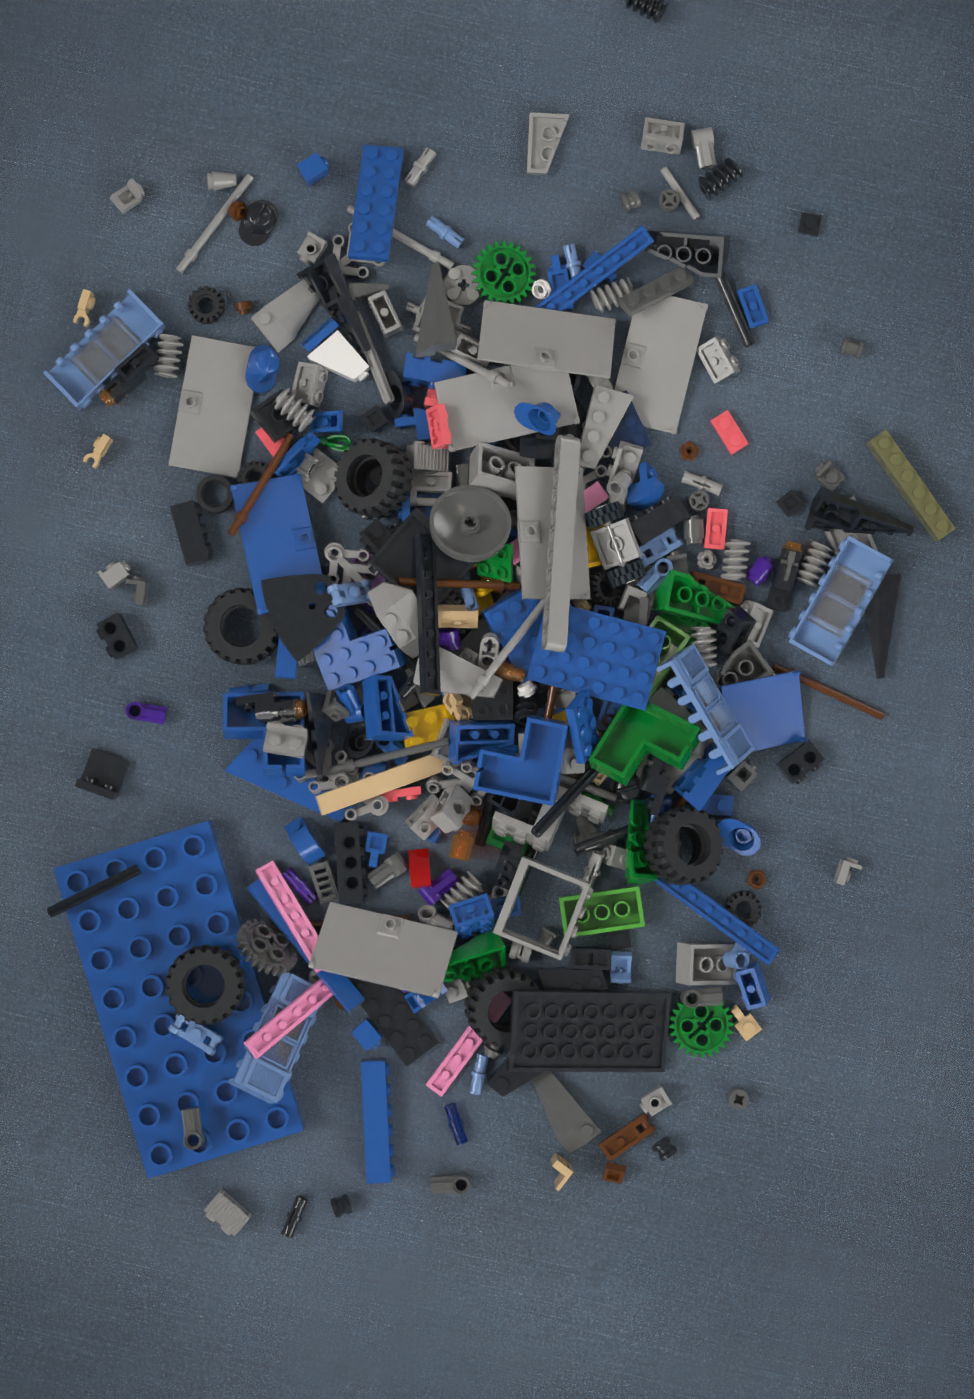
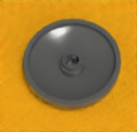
M462 485L447 490L436 500L430 513L429 528L434 542L445 554L460 561L479 562L495 556L505 546L511 531V516L504 501L494 492L476 485Z

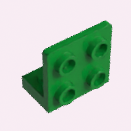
M506 543L495 556L477 562V575L511 583L513 581V545Z

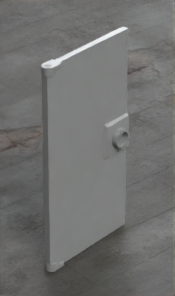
M669 296L632 316L614 390L619 392L627 390L628 394L634 395L632 403L644 427L671 434L677 433L708 304Z
M484 300L477 360L610 379L616 319Z
M192 335L169 466L238 478L254 393L246 383L245 373L250 352L255 347Z
M508 365L490 370L500 373L502 377L513 382L511 389H507L499 384L495 385L478 373L434 382L438 403L445 404V409L448 413L447 421L451 432V444L448 445L450 453L475 447L478 442L488 444L537 433V431L521 425L515 417V407L523 402L534 405L541 402L551 404L556 411L561 413V417L556 423L557 428L580 423L569 373L551 372L517 365Z
M515 466L522 599H545L554 467ZM579 468L570 600H590L583 468Z
M330 902L309 962V968L439 998L458 932Z

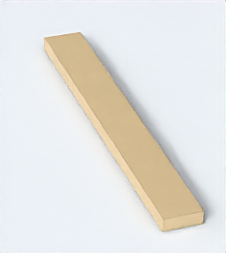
M429 754L316 795L315 798L321 815H326L442 772V765L446 761Z

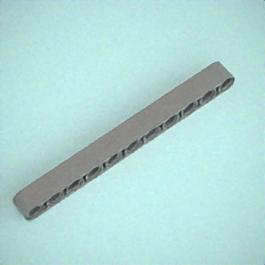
M558 435L554 455L542 649L564 653L568 637L580 439Z

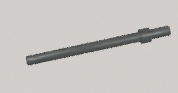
M443 738L354 761L349 759L345 760V763L330 766L329 768L331 774L343 771L352 772L355 771V768L448 746L449 741L448 738Z

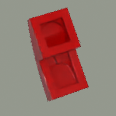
M428 848L408 850L411 889L432 887Z

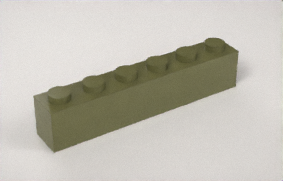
M887 430L866 443L871 453L934 542L956 529Z

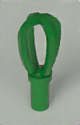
M343 434L318 436L321 440L318 444L340 452L349 450V446L352 444L350 437ZM332 441H336V442H347L348 444L343 445V444H336V443H331V442H332Z

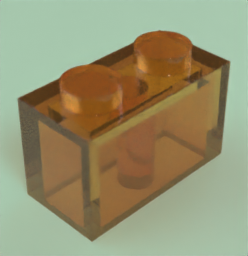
M460 829L459 832L454 833L449 857L469 861L474 841L471 831Z

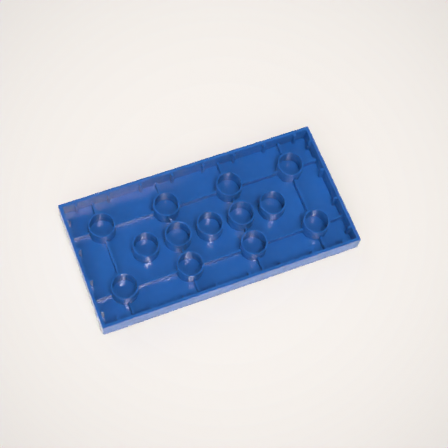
M211 820L53 868L63 900L133 865H138L141 870L140 875L66 912L148 1179L303 1131L305 1125L291 1079L283 1089L284 1094L278 1103L272 1104L228 1083L229 1079L235 1078L238 1068H236V1064L244 1058L247 1051L244 1049L245 1044L243 1042L255 1033L252 1030L256 1022H260L263 1015L261 1008L264 1004H267L256 966L251 967L252 962H246L245 959L247 957L240 955L242 950L237 948L239 943L236 942L238 938L236 935L243 923ZM204 944H210V946L218 945L222 949L232 952L231 955L234 958L237 957L240 961L239 964L244 969V979H246L244 997L235 1011L220 1022L217 1021L210 1025L203 1023V1025L224 1037L221 1044L217 1045V1051L214 1056L207 1054L199 1047L168 1030L171 1023L173 1024L176 1020V1009L174 1006H170L168 1002L170 1000L169 996L165 992L167 988L165 980L169 973L168 970L174 963V960L183 952L194 946H202ZM202 965L190 972L187 979V988L190 995L198 1002L212 1003L222 996L225 981L220 971L215 967ZM183 1023L181 1028L186 1031L189 1025ZM206 1036L204 1042L209 1044L211 1038ZM278 1041L263 1056L285 1066L284 1056ZM200 1107L202 1131L205 1141L199 1148L189 1150L183 1143L184 1128L181 1110ZM194 1134L190 1135V1142L197 1145L199 1142L198 1137Z

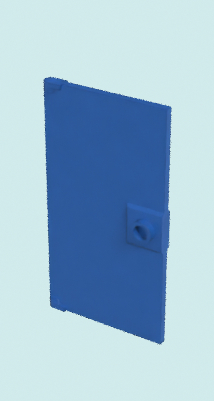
M300 474L269 479L247 515L249 518L246 523L240 527L258 615L268 614L269 612L265 604L261 580L290 575L322 574ZM259 481L230 486L236 514L242 510ZM318 582L314 587L318 595L326 593L323 582Z

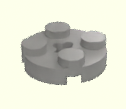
M460 265L449 270L444 279L446 296L451 302L460 306H470L480 298L482 290L475 291L478 283H472L476 276L471 275V272L476 269L468 265ZM462 281H466V284L470 285L465 291H461V287H458V284L462 283Z

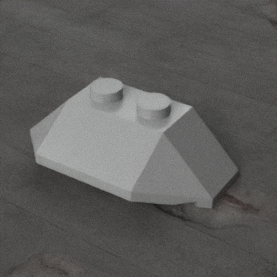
M384 581L368 591V596L377 617L399 649L413 659L419 655L417 596L411 589Z

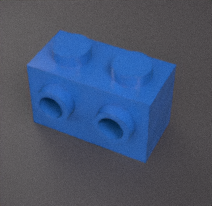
M750 962L747 968L737 969L735 980L740 986L741 997L746 1004L747 1010L767 1006L771 997L759 962Z

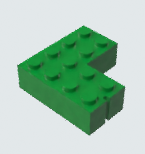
M650 702L647 703L646 710L622 705L588 760L592 769L627 786L646 753L683 770L691 757V751L694 752L700 742L698 735L702 731L700 727Z

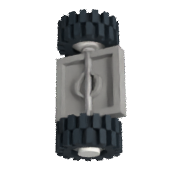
M619 501L595 508V510L585 513L590 529L605 524L603 528L590 533L604 570L617 565L620 567L607 572L612 588L635 581V579L646 575L641 560L630 564L627 563V561L642 556L629 519L626 518L616 523L610 522L624 516Z

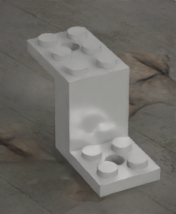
M559 786L557 801L568 789ZM580 794L569 805L567 810L572 815L587 817L592 823L599 824L600 822L604 824L609 805ZM542 805L534 826L552 806ZM497 811L493 816L492 830L499 836L506 837L507 835L514 838L513 840L519 844L527 843L532 845V848L539 852H548L565 811L540 838L532 835L531 830L534 826Z

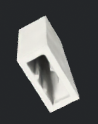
M338 330L307 356L311 363L318 364L353 382L358 380L361 382L369 375V365Z

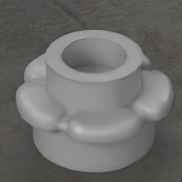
M710 550L700 552L697 556L698 566L706 570L712 569L717 562L716 556Z

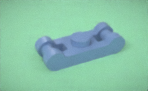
M674 527L639 547L642 556L638 557V560L642 561L644 568L683 545L682 540L678 539L675 535ZM666 538L670 540V542L672 543L671 545H669ZM646 550L651 555V557H649L648 559L644 554V551Z
M365 579L354 583L333 584L327 587V591L333 598V607L336 608L371 602L368 591L371 590L370 587L372 585L370 579Z
M176 1014V1020L173 1024L171 1023L168 1030L199 1047L207 1054L214 1056L217 1051V1045L221 1044L224 1037L203 1024L198 1025L194 1021L188 1022L184 1020V1016ZM183 1023L189 1025L186 1031L181 1028ZM206 1036L211 1038L209 1044L204 1042Z

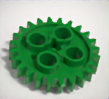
M505 240L501 242L500 246L495 241L493 247L488 244L486 245V250L481 249L479 251L481 256H475V260L478 263L472 264V267L476 270L471 272V275L476 276L472 283H478L475 291L482 290L480 297L486 295L487 301L493 299L494 302H508V304H514V300L517 303L521 302L520 296L526 298L527 294L525 291H532L529 285L535 282L531 277L536 275L535 272L530 270L535 264L528 263L532 257H525L527 250L520 252L521 245L513 248L512 241L506 246ZM496 255L503 258L504 262L502 265L496 262ZM511 258L512 263L505 271V277L500 280L498 288L495 289L494 286L502 275L501 271L506 268ZM513 266L520 268V275H516L513 272ZM487 272H490V273L493 274V276H494V281H493V282H490V281L487 280V278H486V273H487ZM504 283H508L510 285V292H506L504 290Z
M690 993L691 999L688 1000L686 998V1000L688 1003H693L695 1001V996L692 993ZM678 1001L676 1002L679 1009L672 1008L675 1016H669V1019L674 1021V1023L669 1024V1028L674 1030L669 1034L670 1036H676L673 1040L674 1043L680 1042L679 1050L685 1047L686 1055L692 1051L693 1057L700 1053L701 1058H704L706 1052L712 1057L713 1050L719 1054V1046L726 1048L723 1042L724 1040L731 1041L727 1034H733L729 1027L734 1026V1023L728 1021L733 1017L732 1014H726L729 1007L722 1008L724 1001H722V1005L704 1006L706 1012L701 1016L695 1013L697 1007L690 1008ZM713 1011L714 1014L705 1021L709 1013ZM715 1019L720 1021L718 1029L710 1027V1023ZM687 1020L691 1021V1029L683 1030L682 1023ZM698 1021L704 1022V1029L698 1028ZM697 1029L693 1037L688 1038V1036ZM701 1034L706 1035V1042L698 1044L696 1041L697 1037Z

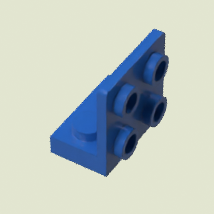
M487 893L448 905L455 931L458 932L457 939H469L475 933H487L495 927V917Z

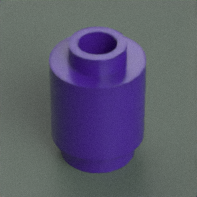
M758 556L747 571L746 578L756 586H759L761 583L763 584L775 569L772 566L774 562L766 556L763 558Z

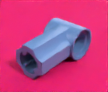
M665 558L655 561L636 586L641 591L646 592L647 596H650L664 580L668 572L673 570L671 561ZM660 562L667 565L665 573H660L658 570Z
M736 942L732 950L724 953V965L728 968L745 969L749 965V955L751 953Z

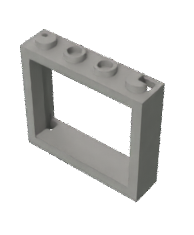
M523 856L493 933L562 960L563 956L567 957L570 952L571 945L568 944L571 937L575 938L579 927L576 926L578 918L582 919L586 911L583 905L586 899L590 900L594 890L590 888L592 883ZM529 865L583 887L559 950L505 928Z

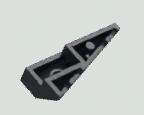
M335 253L297 273L299 279L303 278L307 282L309 291L311 293L315 292L321 299L320 304L339 327L343 326L349 333L348 338L351 341L355 340L361 347L360 352L363 354L371 349Z
M822 486L812 500L805 524V530L822 528L823 531L828 532L830 529H839L845 533L875 534V532H886L887 535L906 533L907 536H911L914 532L913 526Z
M885 574L865 610L877 679L885 677L901 574ZM860 583L861 592L863 593L866 586Z

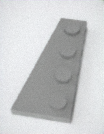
M594 385L580 439V466L595 469L634 395Z

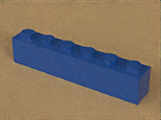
M386 1058L361 1060L366 1184L391 1183L392 1177H395V1164H391V1156H394V1144H390V1136H393V1124H389V1116H392V1104H388V1096H391V1084H387V1076H390V1063L386 1064Z

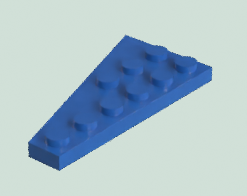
M253 739L224 770L320 813L315 796L332 790H321L319 794H312L308 789V785L312 781H317V778H309L305 782L299 783L294 776H287V773H283V776L265 777L263 770L264 739ZM305 763V770H312V768ZM314 785L312 790H316L318 785ZM350 805L338 811L328 813L325 816L341 822L345 818V811L354 807Z

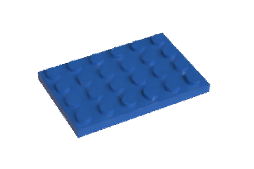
M570 606L567 646L564 653L542 649V619L527 676L528 680L577 693L581 690H589V695L592 697L646 710L666 631Z

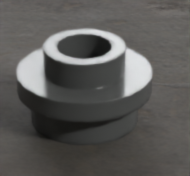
M485 1043L484 1053L487 1056L498 1059L503 1055L504 1050L501 1047L498 1048L494 1047L492 1043Z

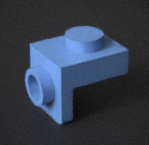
M612 951L610 982L617 984L631 983L632 952Z

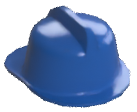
M259 345L250 352L245 380L248 387L254 392L265 393L276 382L279 357L273 348L267 345Z
M523 402L519 403L514 410L515 417L521 425L545 435H553L556 432V423L561 417V413L556 411L547 402H541L536 405Z
M724 819L716 825L721 830L719 834L720 837H723L724 843L722 844L736 853L749 856L759 850L761 839L751 824L736 819Z

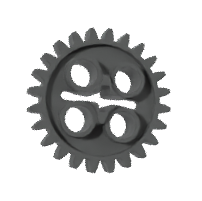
M255 918L251 921L247 920L236 935L238 936L236 942L239 943L237 948L242 950L240 955L247 957L245 959L246 962H252L251 967L258 966V971L260 972L264 969L267 975L270 971L274 976L277 973L283 975L284 972L288 973L299 958L297 956L299 952L277 925L270 923L269 919L266 922L262 918H259L258 921Z

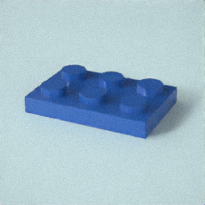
M581 690L565 709L577 764H584L600 741L596 730V717L593 715V701L590 698L589 690Z

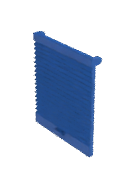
M794 670L720 686L721 695L736 721L743 727L755 748L754 751L798 741H807L804 733L799 680L800 671Z

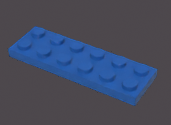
M363 145L348 252L349 259L389 263L404 154L403 148Z

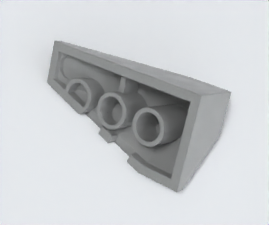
M304 279L251 317L253 323L278 353L294 341L302 325L305 324L311 311L320 300L315 292L311 293L309 291V285Z
M439 647L441 692L468 694L477 683V678L481 674L483 675L486 670ZM418 658L413 683L420 686ZM493 675L488 686L483 688L477 696L494 698L503 679Z

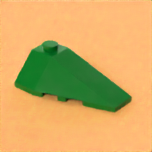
M675 570L668 572L656 590L653 604L654 611L715 625L720 624L728 607H734L720 596H716L709 591L705 585L699 584L691 575Z
M631 800L624 861L627 884L641 885L658 880L656 871L651 870L649 867L651 863L645 857L647 854V850L644 849V843L647 841L645 833L650 830L648 828L650 821L647 801Z
M493 931L484 933L453 950L443 982H452L455 979L462 978L464 981H470L471 978H482L481 973L484 971L491 973V968L498 967L502 970V967L506 966L505 945L500 936L493 933Z

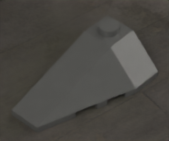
M749 639L733 651L714 679V682L720 691V686L769 676L773 673V670ZM701 698L702 703L706 707L704 700Z
M543 1072L532 1079L556 1139L569 1154L586 1145L601 1131L599 1125L553 1072Z

